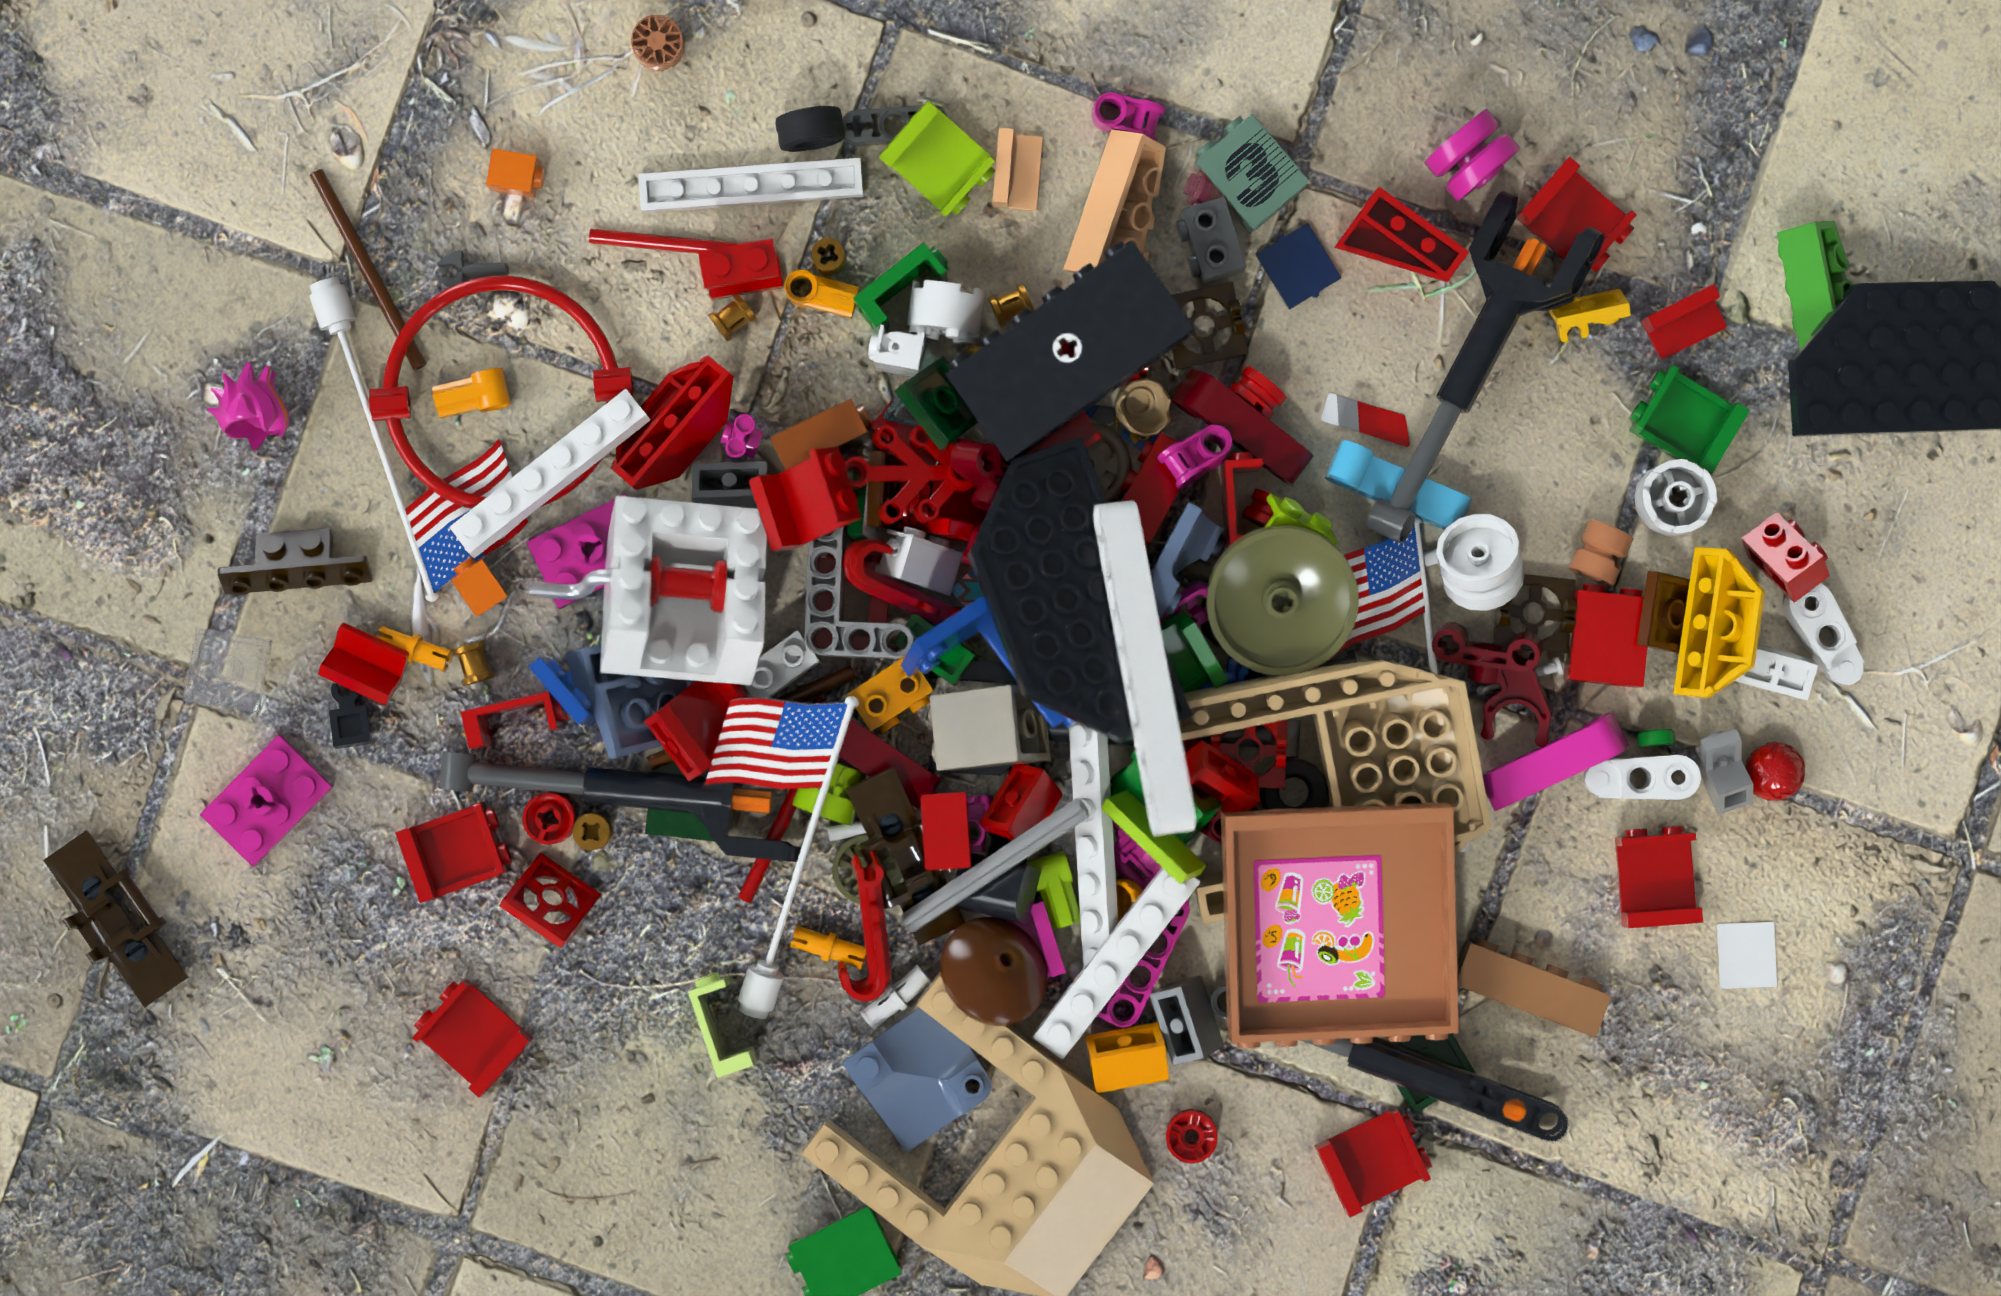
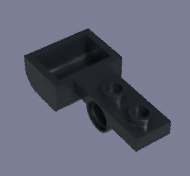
M987 832L992 838L988 854L983 856L971 853L972 867L1010 843V839ZM1026 858L955 905V907L969 912L1028 925L1042 870L1026 865L1028 859ZM971 868L957 869L955 878Z

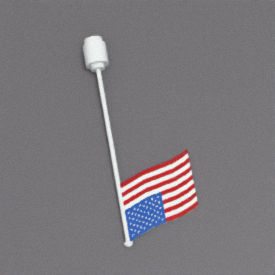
M338 277L318 281L310 285L312 294L309 298L321 330H329L330 335L338 334L428 594L425 596V599L429 602H434L439 597V592L437 591L456 575L453 568L471 557L450 529L452 524L471 509L441 497L430 488L407 508L405 507L377 423L372 421L369 400L345 331L352 328L350 322L356 320L344 284H340ZM498 439L477 460L442 480L465 492L488 497L513 476L500 439ZM527 517L481 554L473 558L475 562L507 544L528 524Z
M1416 516L1412 531L1402 544L1387 538L1379 543L1343 554L1356 579L1359 607L1352 632L1336 654L1355 643L1394 631L1423 614L1430 672L1438 674L1436 656L1432 650L1433 630L1419 524L1423 523L1420 517ZM1470 842L1460 852L1471 851Z
M854 696L847 697L844 703L806 704L764 697L740 698L731 700L711 762L713 765L709 769L705 785L735 782L776 789L820 788L766 961L758 960L757 964L748 965L739 993V1010L753 1018L765 1019L768 1013L774 1010L784 979V975L778 971L779 967L773 961L854 706H859V701Z

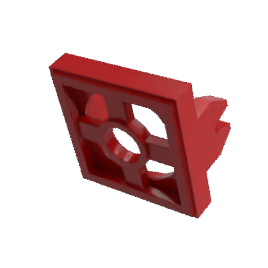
M1288 719L1261 724L1271 732L1277 745H1263L1255 737L1256 726L1244 728V736L1239 738L1235 744L1221 743L1227 732L1211 735L1212 747L1225 755H1235L1237 760L1242 763V766L1253 773L1254 764L1259 762L1262 757H1276L1271 768L1258 777V787L1285 789ZM1244 740H1254L1260 747L1259 755L1253 761H1245L1238 754V746Z
M540 852L502 899L499 907L559 948H562L576 934L602 894ZM550 879L556 881L557 883H548L543 885L537 880ZM527 889L537 895L539 905L534 911L529 909L524 902V893ZM566 889L572 892L577 902V907L567 901ZM547 890L554 891L560 895L562 903L551 905L544 900L542 893ZM560 911L571 920L555 924L548 922L544 917L548 912Z

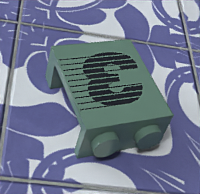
M1253 114L1245 120L1241 116L1237 117L1223 130L1227 134L1217 144L1210 140L1195 154L1199 159L1195 161L1193 167L1197 173L1202 170L1220 193L1225 196L1226 200L1243 218L1241 224L1250 235L1305 190L1310 182Z

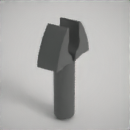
M461 250L445 256L437 263L439 267L456 266L462 271L453 278H437L448 288L469 279L487 276H508L509 274L507 263L468 264L463 260L464 253Z

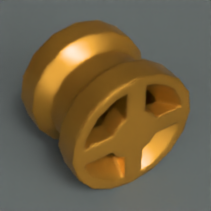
M590 813L584 814L577 819L572 832L577 845L591 851L606 846L612 838L613 829L612 824L604 815Z

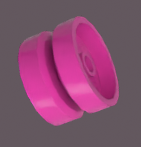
M1488 109L1483 110L1470 120L1424 162L1435 177L1446 175L1456 166L1460 168L1446 185L1447 191L1457 202L1464 199L1476 188L1479 190L1505 167L1504 164L1521 149L1509 134L1499 136L1487 146L1485 141L1496 132L1499 122Z

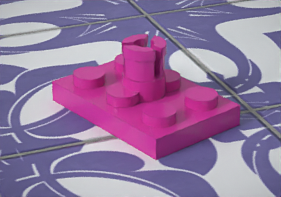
M615 499L526 542L545 582L578 584L588 573L605 569L606 541ZM604 584L596 586L591 594L603 589ZM582 598L553 599L558 609H562Z
M277 735L199 815L252 867H255L334 786L282 735Z

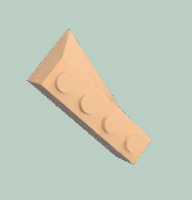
M1111 129L1064 270L1075 274L1089 263L1095 268L1105 260L1104 253L1120 241H1123L1125 245L1133 241L1148 262L1149 252H1144L1147 231L1148 229L1153 230L1155 215L1152 213L1151 206L1153 197L1159 195L1166 152L1164 145L1141 133Z

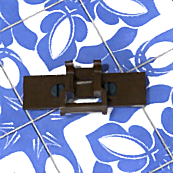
M894 766L846 788L869 838L857 845L854 850L858 857L863 858L866 866H869L871 863L870 851H873L877 855L884 872L881 881L884 909L899 904L904 913L948 884L942 870L929 871L925 869L922 819L918 820ZM885 847H888L894 856L904 879V882L892 886L876 852ZM955 869L945 870L947 871V873L954 871ZM954 906L912 933L918 945H922L957 929L965 923L960 909Z
M88 830L43 860L78 910V913L63 920L65 926L69 931L73 929L79 930L92 949L91 952L86 954L92 965L110 957L144 1008L189 978L158 933L159 929L167 923L163 916L159 918L131 878L133 873L130 868L127 867L117 873ZM120 887L146 925L140 931H138L113 893L116 888Z

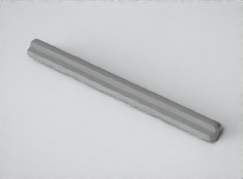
M1074 799L904 912L901 916L903 925L910 932H916L1089 817L1087 806L1081 799Z

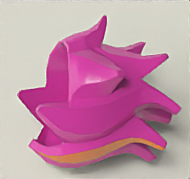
M247 362L236 383L227 374L222 373L224 389L211 387V391L218 399L219 408H207L206 410L217 419L220 428L228 437L235 439L247 438L252 450L256 451L268 434L283 437L289 426L290 417L284 401L274 386V379L276 377L274 370L270 373L271 367L265 366L256 380L253 367L250 362Z

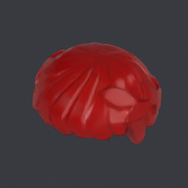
M1775 741L1766 743V745L1753 750L1745 761V768L1753 782V794L1767 801H1781L1789 798L1804 783L1805 763L1803 758L1794 747L1786 743Z

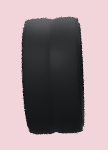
M815 106L790 111L778 116L775 125L781 150L789 152L809 151L832 146L845 139V130L842 124L843 119L840 108L836 106Z

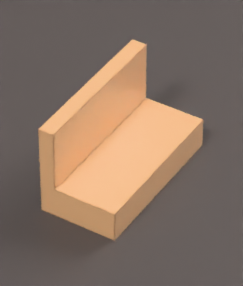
M999 128L993 191L994 208L1037 211L1043 137L1014 134V129Z

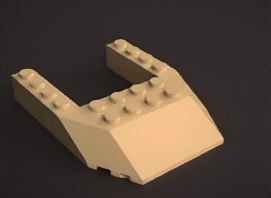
M1386 660L1320 666L1306 672L1291 675H1269L1221 685L1218 688L1211 687L1184 693L1193 716L1178 723L1182 741L1313 714L1330 807L1446 802L1453 807L1454 856L1462 851L1472 839L1479 838L1492 828L1467 688L1463 680ZM1223 871L1198 876L1197 878L1200 880V883L1195 888V893L1203 924L1224 920Z
M940 971L918 999L917 1006L1031 1093L1032 1097L945 1208L828 1118L824 1120L806 1143L801 1155L922 1248L979 1284L1036 1296H1067L1150 1190L1154 1181L1119 1108L1102 1094L1096 1093L1093 1087L1014 1026L983 1024L962 1012L949 997Z

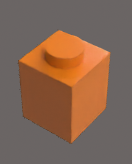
M492 148L486 186L494 192L535 198L536 188L542 189L544 184L545 167L540 166L541 161L536 155Z
M471 556L453 568L456 575L451 578V582L476 618L508 597V593L483 557L475 562Z

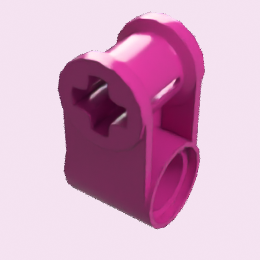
M1108 92L1097 98L1092 109L1091 118L1093 124L1102 131L1110 133L1111 129L1141 133L1157 142V137L1155 136L1160 115L1165 113L1166 108L1152 101L1134 99ZM1104 104H1112L1118 109L1119 117L1115 120H1106L1101 116L1099 108ZM1145 115H1146V116H1147V120H1146L1145 128L1143 129V128H1142V125H1143L1144 118H1145Z
M1209 425L1187 439L1174 443L1165 449L1157 459L1160 464H1166L1176 479L1175 486L1180 490L1194 483L1201 476L1223 463L1232 446V437L1225 427ZM1212 441L1216 443L1221 451L1212 452L1208 450L1204 442Z

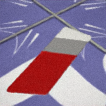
M1333 393L1328 394L1321 416L1322 421L1402 446H1410L1406 417L1404 415Z

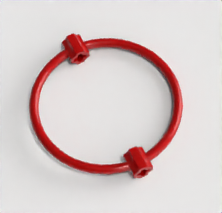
M516 276L480 277L461 282L435 295L410 317L396 338L387 360L383 388L369 389V406L372 421H386L393 444L411 472L436 494L469 509H473L487 497L460 490L434 474L412 448L401 422V419H411L412 410L409 388L407 386L398 387L403 359L419 330L441 309L466 296L487 291H516L547 300L569 314L586 332L596 348L603 367L601 370H593L596 402H606L607 404L625 389L634 398L631 367L618 368L610 343L593 317L579 303L565 293L536 280ZM602 459L542 506L554 502L574 490L595 470Z

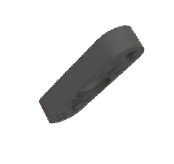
M921 106L852 110L842 120L845 140L854 146L889 144L895 136L889 135L884 130L886 119L891 116H899L906 124L910 120L909 115H914ZM936 106L946 115V113L940 107ZM872 117H879L878 130L880 137H873L874 129L862 130L861 137H855L853 131L847 130L848 126L854 124V119H861L862 125H874Z

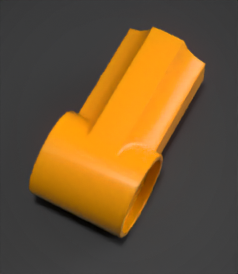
M800 269L791 272L787 276L784 285L786 295L793 305L809 307L852 319L856 308L853 297L860 291V287L813 275L807 270ZM799 280H807L812 284L810 294L803 298L797 297L792 293L794 283Z
M503 368L482 370L471 374V378L432 387L434 404L439 418L443 419L479 410V412L493 411L510 406L511 401Z

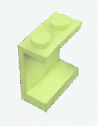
M718 971L698 978L694 981L696 987L689 990L688 994L717 1078L753 1066L758 1060L754 1046L725 1055L705 997L706 993L729 985L732 982L730 975L721 978Z

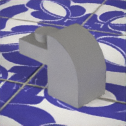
M1736 728L1726 732H1714L1707 738L1700 740V747L1695 748L1696 760L1706 791L1717 814L1719 815L1752 804L1753 782L1742 762V740Z

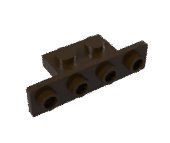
M331 528L256 534L255 565L218 568V578L225 594L235 595L263 591L282 592L286 589L298 588L318 589L323 586L333 585L355 586L360 583L372 582L373 573L367 556L332 558L333 534Z

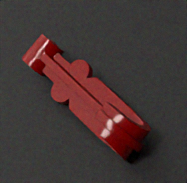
M861 539L852 543L845 551L843 557L845 575L849 583L857 589L938 625L962 610L960 607L950 606L872 571L863 565L864 558L871 551L892 555L894 549L890 545L875 539Z
M870 851L871 863L869 866L862 867L858 854H854L851 862L857 877L868 976L862 980H853L850 978L844 962H838V977L843 989L851 998L858 1001H871L879 997L885 990L891 975L881 887L884 872L877 855L873 851Z

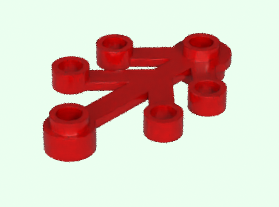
M883 425L875 430L872 436L873 443L878 449H888L905 466H870L861 457H851L845 461L846 472L848 469H853L857 473L856 481L849 479L852 490L859 489L868 482L907 481L893 499L882 503L878 509L879 518L887 524H893L902 518L904 508L928 481L943 482L929 499H924L916 504L914 515L921 523H929L936 519L939 515L940 507L954 491L964 492L974 486L963 478L961 480L955 476L951 465V453L946 448L940 451L921 425L916 426L909 432V444L918 450L925 448L940 465H927L898 437L897 431L890 425ZM917 431L925 435V443H920L916 439ZM881 432L888 433L890 443H884L881 440ZM887 505L894 507L896 510L894 518L886 513ZM923 505L930 507L932 511L931 517H926L922 513Z

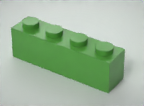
M1835 221L1812 222L1777 232L1779 242L1778 254L1784 266L1786 276L1785 289L1791 301L1793 311L1792 324L1798 336L1800 350L1811 338V333L1829 312H1832L1843 299L1842 296L1851 285H1854L1847 279L1845 274L1850 265Z

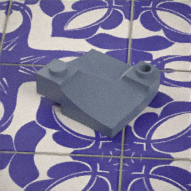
M1189 502L1183 509L1150 571L1159 619L1162 618L1165 612L1172 615L1182 597L1181 594L1176 592L1180 583L1175 580L1174 576L1196 561L1205 564L1209 557L1216 560L1226 541L1220 537L1224 528L1216 525L1204 515L1201 508Z
M601 645L566 654L574 688L579 687L592 702L590 709L600 729L609 760L662 746L644 723V720L690 686L695 680L600 673Z
M919 1007L842 1061L843 1066L862 1094L866 1096L906 1153L962 1114L979 1105L989 1096L991 1091L990 1076L971 1047ZM970 1079H976L980 1083L979 1090L969 1092L965 1087L966 1082Z

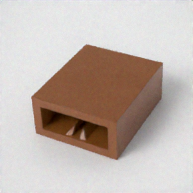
M851 398L770 436V439L785 470L810 459L809 451L814 448L838 447L840 453L870 440L867 430L870 429L868 426L872 423L863 404L855 407Z

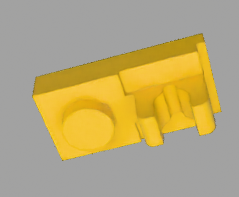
M1620 288L1577 297L1572 303L1549 311L1556 323L1557 335L1562 342H1568L1567 333L1571 327L1577 326L1578 332L1583 339L1589 336L1588 323L1612 324L1620 318L1631 316L1629 301Z

